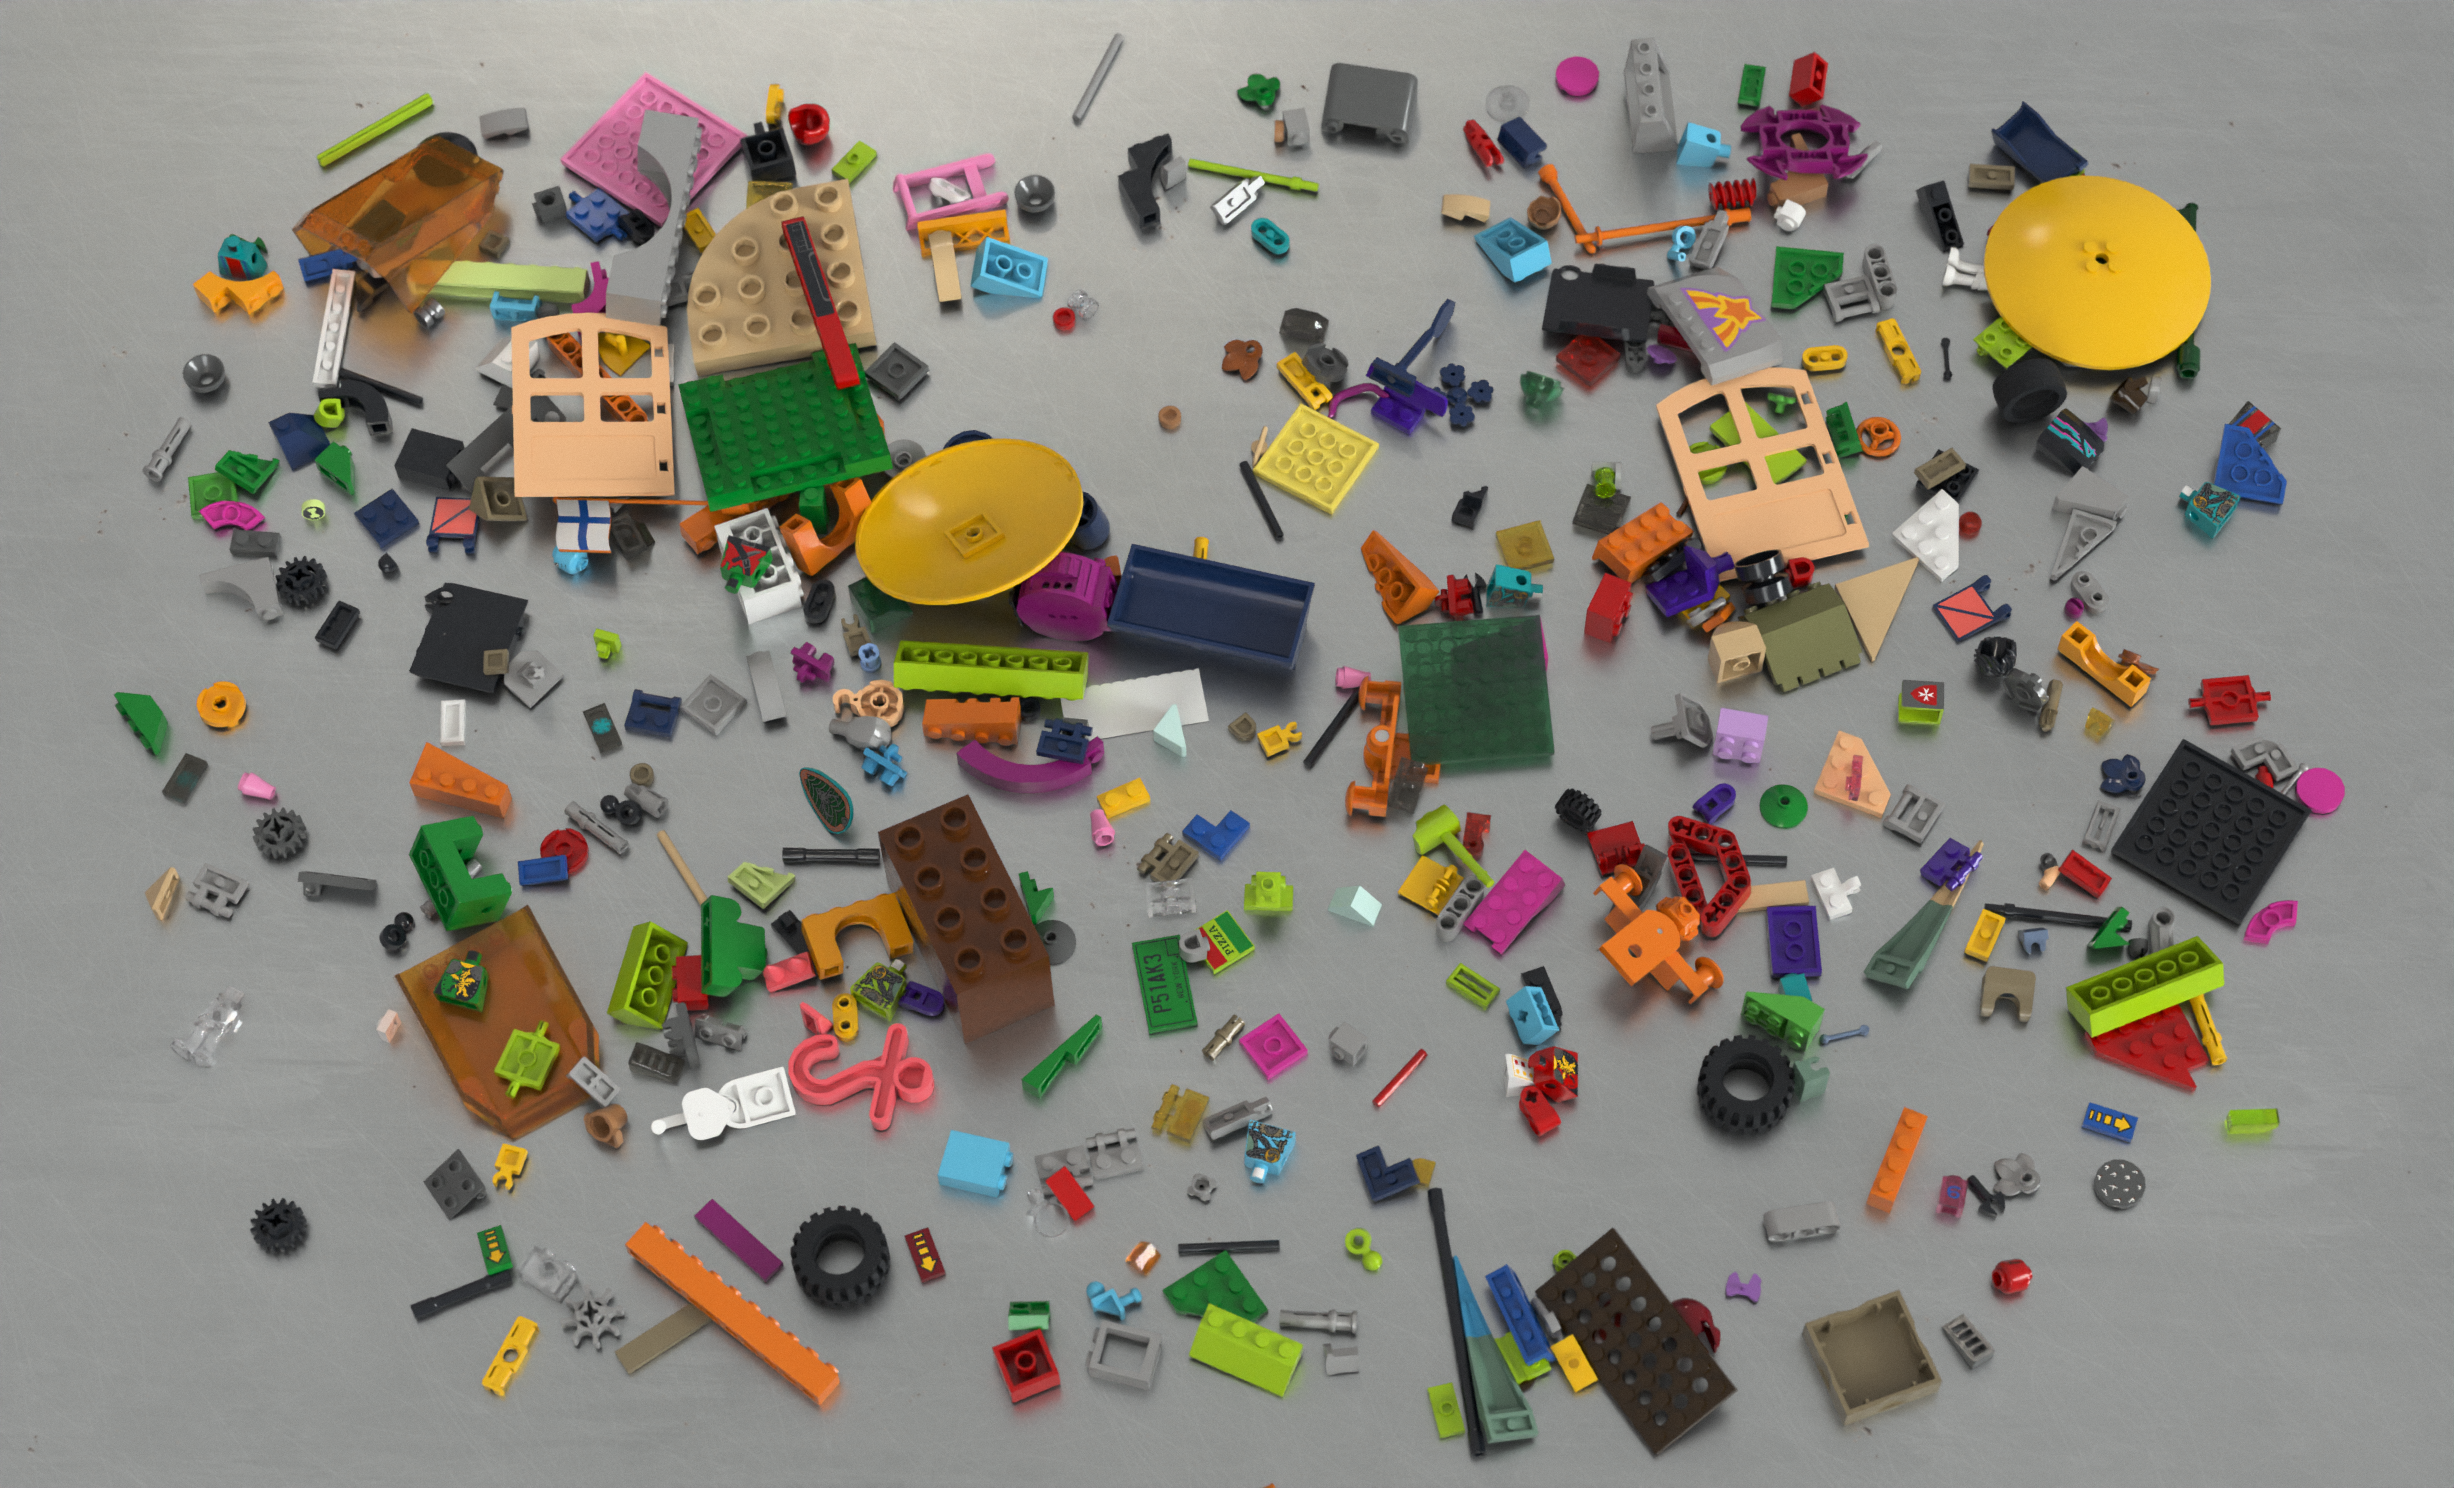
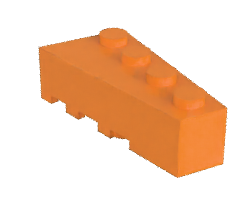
M1011 697L1010 702H1001L1000 698H990V702H980L977 698H968L964 703H959L956 699H926L922 722L924 736L933 739L941 737L951 738L955 741L976 740L978 743L993 742L1004 746L1018 745L1022 723L1019 697Z

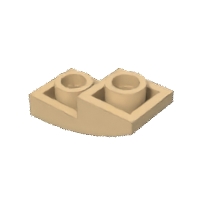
M1445 194L1442 197L1441 214L1461 221L1465 215L1486 222L1489 218L1490 200L1461 194Z

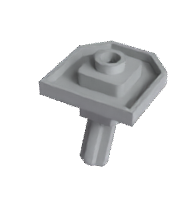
M521 651L509 662V673L504 674V684L531 708L564 675L540 652Z
M1681 693L1675 695L1678 714L1672 717V722L1652 726L1651 733L1653 738L1657 740L1676 735L1677 739L1684 738L1702 748L1708 746L1714 737L1710 717L1701 703Z

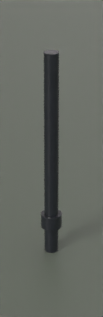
M2004 903V905L1984 904V909L2012 919L2016 916L2102 926L2108 918L2015 907V904ZM2128 920L2122 929L2131 930L2132 920Z

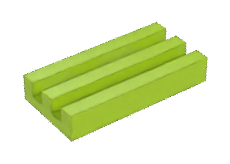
M1462 963L1458 964L1446 980L1448 986L1485 1010L1494 1001L1495 996H1498L1500 993L1499 987ZM1459 972H1462L1463 974H1465L1481 986L1485 987L1486 989L1491 991V993H1487L1472 981L1467 980L1466 978L1461 976Z

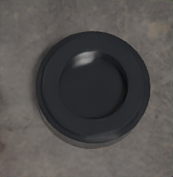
M1033 697L1020 700L1022 720L1027 722L1036 720L1041 713L1038 700Z

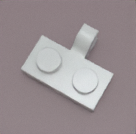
M1834 868L1811 875V881L1829 921L1852 913V906L1847 895L1860 892L1859 886H1861L1858 876L1852 877L1841 884Z

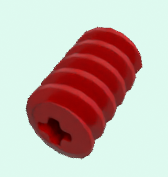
M1752 178L1750 184L1747 179H1743L1741 184L1738 180H1734L1732 185L1730 181H1725L1724 185L1721 182H1716L1715 187L1710 182L1708 184L1710 203L1715 211L1718 210L1719 204H1722L1723 208L1727 209L1728 203H1731L1732 208L1735 209L1737 202L1744 208L1745 201H1748L1750 207H1753L1757 196L1755 179Z

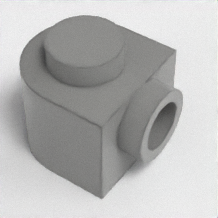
M1200 929L1187 932L1181 936L1179 940V954L1184 961L1192 963L1207 959V951H1210L1207 937H1202Z

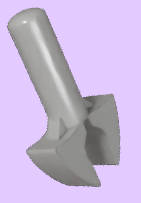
M1534 1297L1531 1300V1304L1544 1322L1546 1333L1552 1339L1562 1335L1560 1332L1561 1327L1553 1311L1549 1312L1540 1298Z

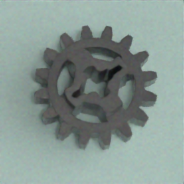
M282 807L280 812L277 813L275 808H273L271 815H268L266 812L263 813L264 820H256L259 827H253L255 834L253 840L258 850L263 851L266 857L272 853L274 859H277L279 854L287 858V852L291 851V853L295 854V847L303 846L300 839H306L304 832L306 827L302 823L301 816H296L294 810L287 813L286 809Z

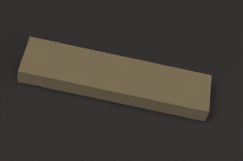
M689 1303L616 1350L615 1355L627 1373L631 1374L713 1320L695 1305Z

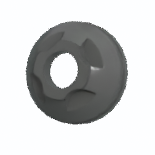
M1030 175L1017 183L1014 194L1020 208L1028 212H1040L1049 208L1053 203L1055 189L1052 182L1046 177ZM1040 197L1042 201L1039 204H1031L1029 199Z
M202 354L193 357L186 363L183 369V378L187 386L193 391L200 393L210 392L223 383L225 368L218 357ZM205 376L213 377L212 382L209 384H202L201 379Z

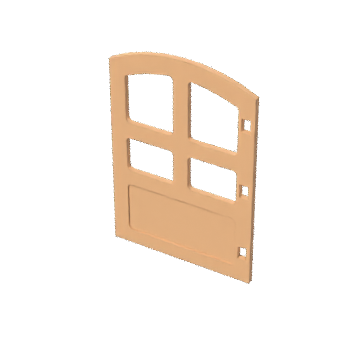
M571 313L548 316L511 327L515 497L674 496L667 327L606 318V313ZM576 331L581 333L583 376L581 378L530 377V341L561 333ZM601 331L618 333L649 341L651 344L652 376L650 378H601L599 376L598 333ZM654 349H662L663 357H655ZM580 395L584 399V420L582 422H533L531 420L530 398L532 396ZM603 395H650L653 398L654 420L651 422H603L600 416V397ZM665 405V414L657 413V406ZM667 462L668 471H660L659 463Z
M1769 367L1712 386L1704 378L1672 393L1656 405L1705 552L1711 558L1728 552L1735 564L1747 556L1767 550L1779 549L1782 551L1787 566L1790 559L1805 557L1815 560L1869 547V542L1806 370ZM1754 387L1793 389L1807 428L1767 438H1758L1741 389ZM1723 394L1741 443L1702 453H1691L1678 414L1707 398ZM1808 394L1811 403L1804 404L1801 396ZM1808 446L1815 448L1823 470L1822 475L1779 485L1773 483L1764 458L1765 456ZM1829 453L1832 463L1825 464L1822 455ZM1743 461L1749 464L1757 487L1756 490L1714 500L1706 498L1698 472ZM1851 513L1854 523L1847 525L1844 515ZM1735 568L1719 575L1720 582L1737 578Z

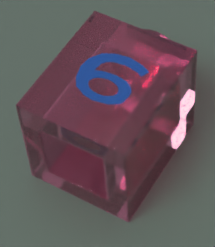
M1956 1175L1943 1176L1935 1213L1961 1218L1965 1205L1968 1181Z

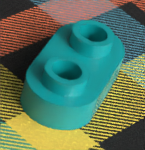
M1258 218L1252 222L1251 234L1253 238L1274 254H1282L1289 249L1288 234L1267 218Z

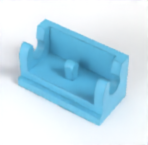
M494 291L490 303L493 319L515 322H528L538 319L536 312L542 306V300H539L538 295H534L533 300L504 298L499 296V291Z

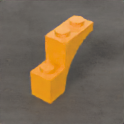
M274 270L263 277L250 281H230L218 277L209 271L193 283L198 298L213 312L226 306L233 299L248 314L261 308L266 301L278 295L284 288L280 276Z

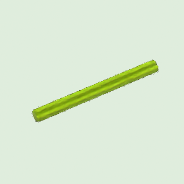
M429 93L421 95L316 156L318 162L322 167L328 165L431 106L434 103Z

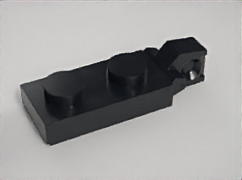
M1542 966L1521 973L1524 987L1542 988L1559 1031H1561L1562 1023L1559 1017L1563 1016L1562 1007L1545 967Z

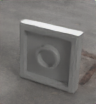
M710 674L679 708L682 713L717 736L747 704V701L743 696Z

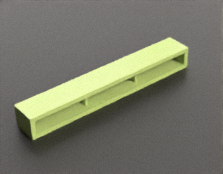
M426 258L410 260L405 278L409 293L492 298L494 291H499V296L504 298L533 300L534 295H538L539 300L562 303H580L586 300L590 286L587 269L580 267L564 268L559 266H537L534 264L516 265L514 263L498 264Z

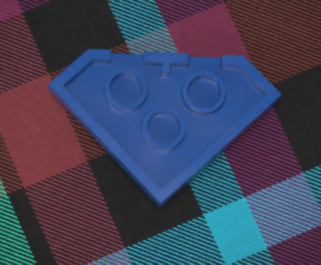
M2224 425L2213 484L2241 496L2240 498L2282 505L2287 481L2277 470L2264 448L2254 438L2251 430L2242 426Z

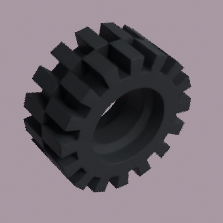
M1572 788L1567 789L1555 804L1556 813L1560 814L1559 817L1565 819V823H1570L1574 829L1578 827L1579 831H1590L1602 815L1599 805L1593 803L1594 800L1592 798L1589 799L1587 794L1584 793L1583 795L1581 791H1575Z

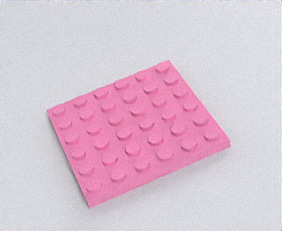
M645 72L560 160L563 166L631 209H639L647 219L662 228L670 212L667 201L659 188L650 179L637 171L638 142L645 109L699 118L698 127L702 128L700 140L702 144L700 154H697L698 164L697 170L693 174L694 184L693 189L689 193L690 200L741 148L740 138L747 137V135Z

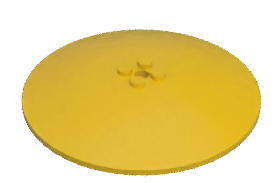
M2085 175L2054 179L2029 189L2013 200L1999 215L1989 234L1984 253L1986 286L1995 308L2005 323L2021 339L2036 350L2061 362L2083 368L2098 370L2127 369L2154 362L2168 355L2183 344L2195 331L2203 317L2210 296L2211 275L2208 258L2203 244L2189 222L2174 207L2156 194L2132 183L2114 178ZM2096 258H2103L2107 263L2100 264L2096 261Z
M1006 438L985 439L945 448L905 468L886 483L873 497L871 504L866 507L857 527L855 537L857 559L862 571L875 587L894 598L906 602L925 605H950L975 601L995 595L1033 576L1052 561L1066 546L1074 534L1082 515L1083 491L1076 471L1063 456L1048 447L1034 442Z

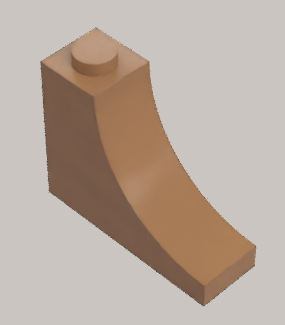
M1800 133L1791 136L1789 147L1798 150H1809ZM1788 171L1787 181L1779 179L1770 183L1769 193L1767 194L1769 204L1777 210L1779 206L1783 207L1787 199L1803 205L1826 197L1829 183L1823 174H1803Z

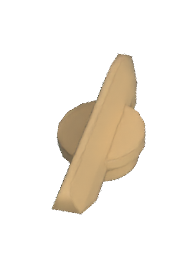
M1263 426L1259 440H1255L1251 444V451L1254 454L1252 467L1256 466L1259 458L1268 449V445L1265 442L1267 426Z

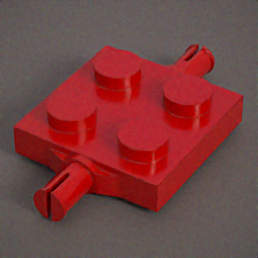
M2249 675L2202 679L2200 685L2203 696L2200 698H2189L2188 705L2189 708L2204 707L2210 725L2257 721L2259 717L2256 707L2257 702L2271 701L2270 691L2255 692Z

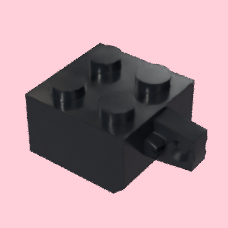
M762 122L754 123L755 135L740 138L742 152L753 186L796 175L794 159L783 127L765 132Z

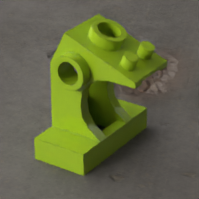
M1256 871V875L1251 876V884H1245L1244 910L1293 911V885H1286V876H1281V872Z

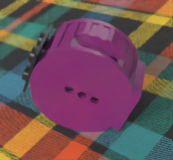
M1059 552L1045 567L1033 576L1015 585L1013 591L1009 593L1008 601L1021 627H1024L1025 623L1031 630L1054 639L1086 641L1101 636L1104 631L1111 632L1107 622L1118 585L1111 568L1106 566L1105 560L1101 558L1091 560L1077 554Z

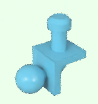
M1098 1281L1089 1283L1086 1288V1294L1091 1299L1093 1312L1102 1311L1118 1316L1121 1321L1126 1319L1124 1307L1133 1302L1137 1304L1142 1300V1295L1137 1288L1130 1289V1293L1118 1298L1114 1288L1105 1292L1104 1285Z

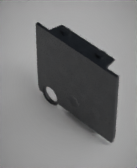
M1594 264L1592 273L1582 272L1580 268L1573 265H1565L1560 269L1554 268L1550 280L1542 330L1646 343L1652 300L1647 295L1648 287L1655 286L1654 280L1636 278L1635 268L1606 264ZM1566 269H1573L1578 272L1579 276L1576 279L1567 280L1561 276V272Z
M444 583L443 587L436 589L431 596L434 610L425 628V633L417 648L409 672L419 677L493 693L497 681L499 684H502L504 674H484V651L508 649L509 662L511 661L519 637L523 635L525 629L523 614L528 600L460 584ZM445 591L452 594L453 599L449 605L438 606L435 604L434 599L438 593Z

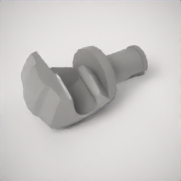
M853 717L850 722L832 719L829 724V732L831 734L846 736L849 744H853L861 750H865L867 747L872 751L878 752L882 745L887 746L891 740L890 725L878 717Z

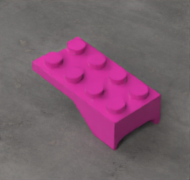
M1524 850L1463 925L1473 933L1476 930L1481 932L1493 942L1491 947L1502 955L1529 921L1547 907L1565 887L1563 878L1528 851Z

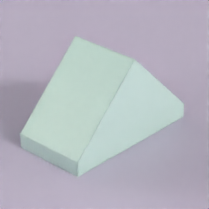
M1177 704L1171 705L1153 730V738L1155 742L1180 757H1186L1183 730Z
M1361 886L1342 887L1336 889L1328 911L1373 927L1382 904Z

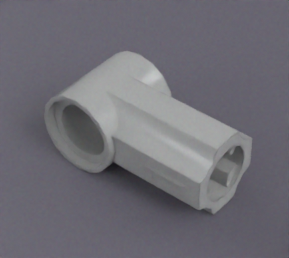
M2167 907L2157 908L2148 922V928L2151 933V954L2174 945L2173 923L2175 915ZM2157 918L2163 919L2166 922V924H2160L2157 921Z

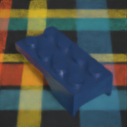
M2022 101L2020 109L1996 130L1992 128L1991 130L1994 144L2041 183L2070 177L2072 174L2078 171L2081 172L2088 166V161L2060 139L2040 114L2024 101Z

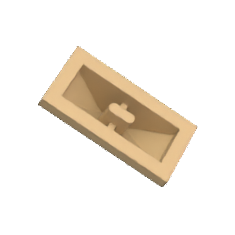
M172 867L144 892L157 920L161 921L180 881L176 869Z

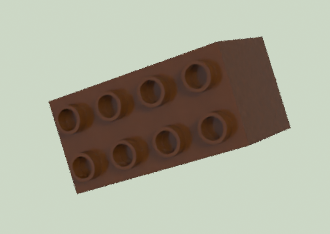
M969 794L878 832L887 884L891 892H895L909 930L939 992L943 995L944 1002L965 1044L1055 1006L1049 955Z

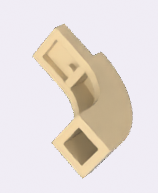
M938 230L933 232V234H928L939 302L962 299L951 232Z

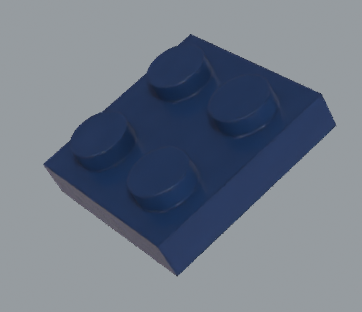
M390 489L354 512L355 518L380 549L419 524L416 516L393 489Z

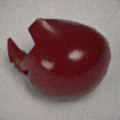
M1680 1298L1672 1301V1304L1696 1335L1701 1332L1705 1333L1713 1353H1716L1720 1344L1721 1334L1720 1330L1714 1325L1711 1311L1700 1301L1693 1298Z

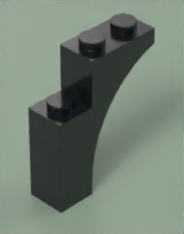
M1168 133L1156 136L1143 143H1137L1128 148V162L1133 170L1126 171L1118 176L1119 190L1140 229L1160 221V208L1154 198L1151 186L1158 167L1172 153V139Z

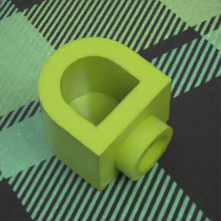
M324 399L314 412L315 421L323 427L338 428L345 417L340 399Z

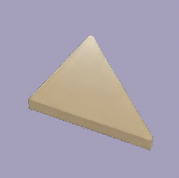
M1918 557L1835 584L1834 589L1844 602L1852 625L1871 662L1875 661L1900 602L1919 563Z

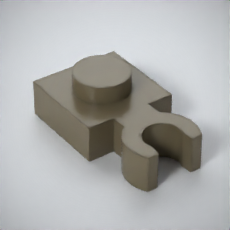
M856 614L853 615V624H847L844 618L841 619L842 628L846 632L843 633V638L851 657L859 655L858 652L862 645L871 643L865 626L860 627L859 618Z

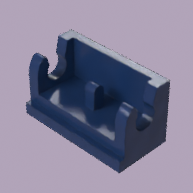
M1520 116L1501 125L1497 138L1498 142L1524 169L1542 158L1538 153L1546 150L1547 144Z

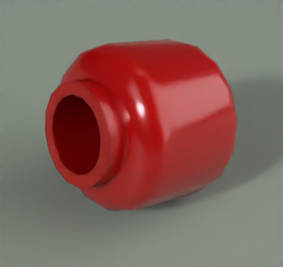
M2017 1258L1997 1263L1992 1272L1994 1286L2005 1294L2026 1290L2032 1279L2030 1267L2023 1260Z

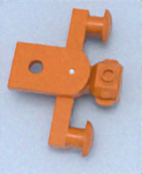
M1617 865L1614 868L1615 878H1608L1593 893L1596 896L1603 891L1615 905L1604 920L1616 932V935L1599 948L1602 954L1630 986H1633L1649 972L1666 991L1670 990L1676 982L1681 980L1694 995L1688 1001L1690 1005L1702 996L1709 986L1716 989L1720 988L1723 985L1724 976L1720 967L1713 960L1707 957L1697 958L1695 961L1696 971H1694L1676 951L1680 947L1681 940L1689 942L1698 935L1700 914L1685 897L1675 896L1673 899L1665 897L1656 904V911L1646 910L1642 912L1627 895L1638 896L1641 893L1642 881L1639 875L1628 865ZM1628 948H1630V950L1637 956V958L1632 957L1629 954Z

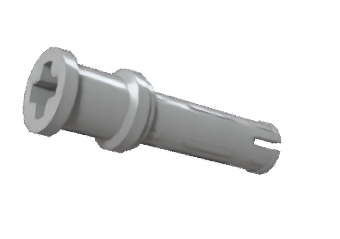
M179 417L161 448L153 452L152 460L148 466L143 468V473L148 478L154 481H160L163 478L162 473L167 466L171 465L173 453L192 425L189 420Z
M1336 1309L1329 1310V1313L1280 1310L1281 1327L1324 1328L1332 1333H1335L1336 1330L1351 1331L1352 1334L1357 1332L1358 1312L1355 1310L1352 1313L1336 1312Z

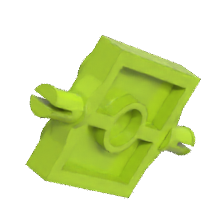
M540 1020L534 1033L523 1032L517 1029L513 1030L494 1070L496 1076L511 1082L505 1092L506 1096H511L514 1099L520 1086H528L541 1091L561 1049L560 1044L549 1041L544 1037L549 1023Z

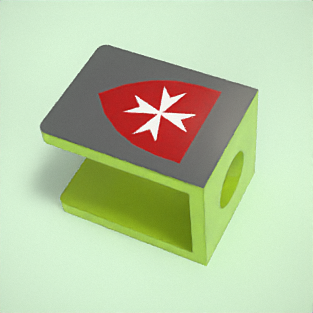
M1903 680L1902 693H1899L1898 721L1940 724L1944 712V682Z

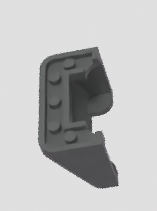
M1345 63L1333 64L1329 75L1321 130L1336 133L1342 130L1344 123L1387 129V136L1393 142L1408 143L1417 103V78L1413 74Z

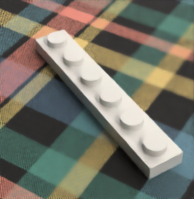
M332 270L312 382L313 387L327 389L337 387L356 278L355 271Z

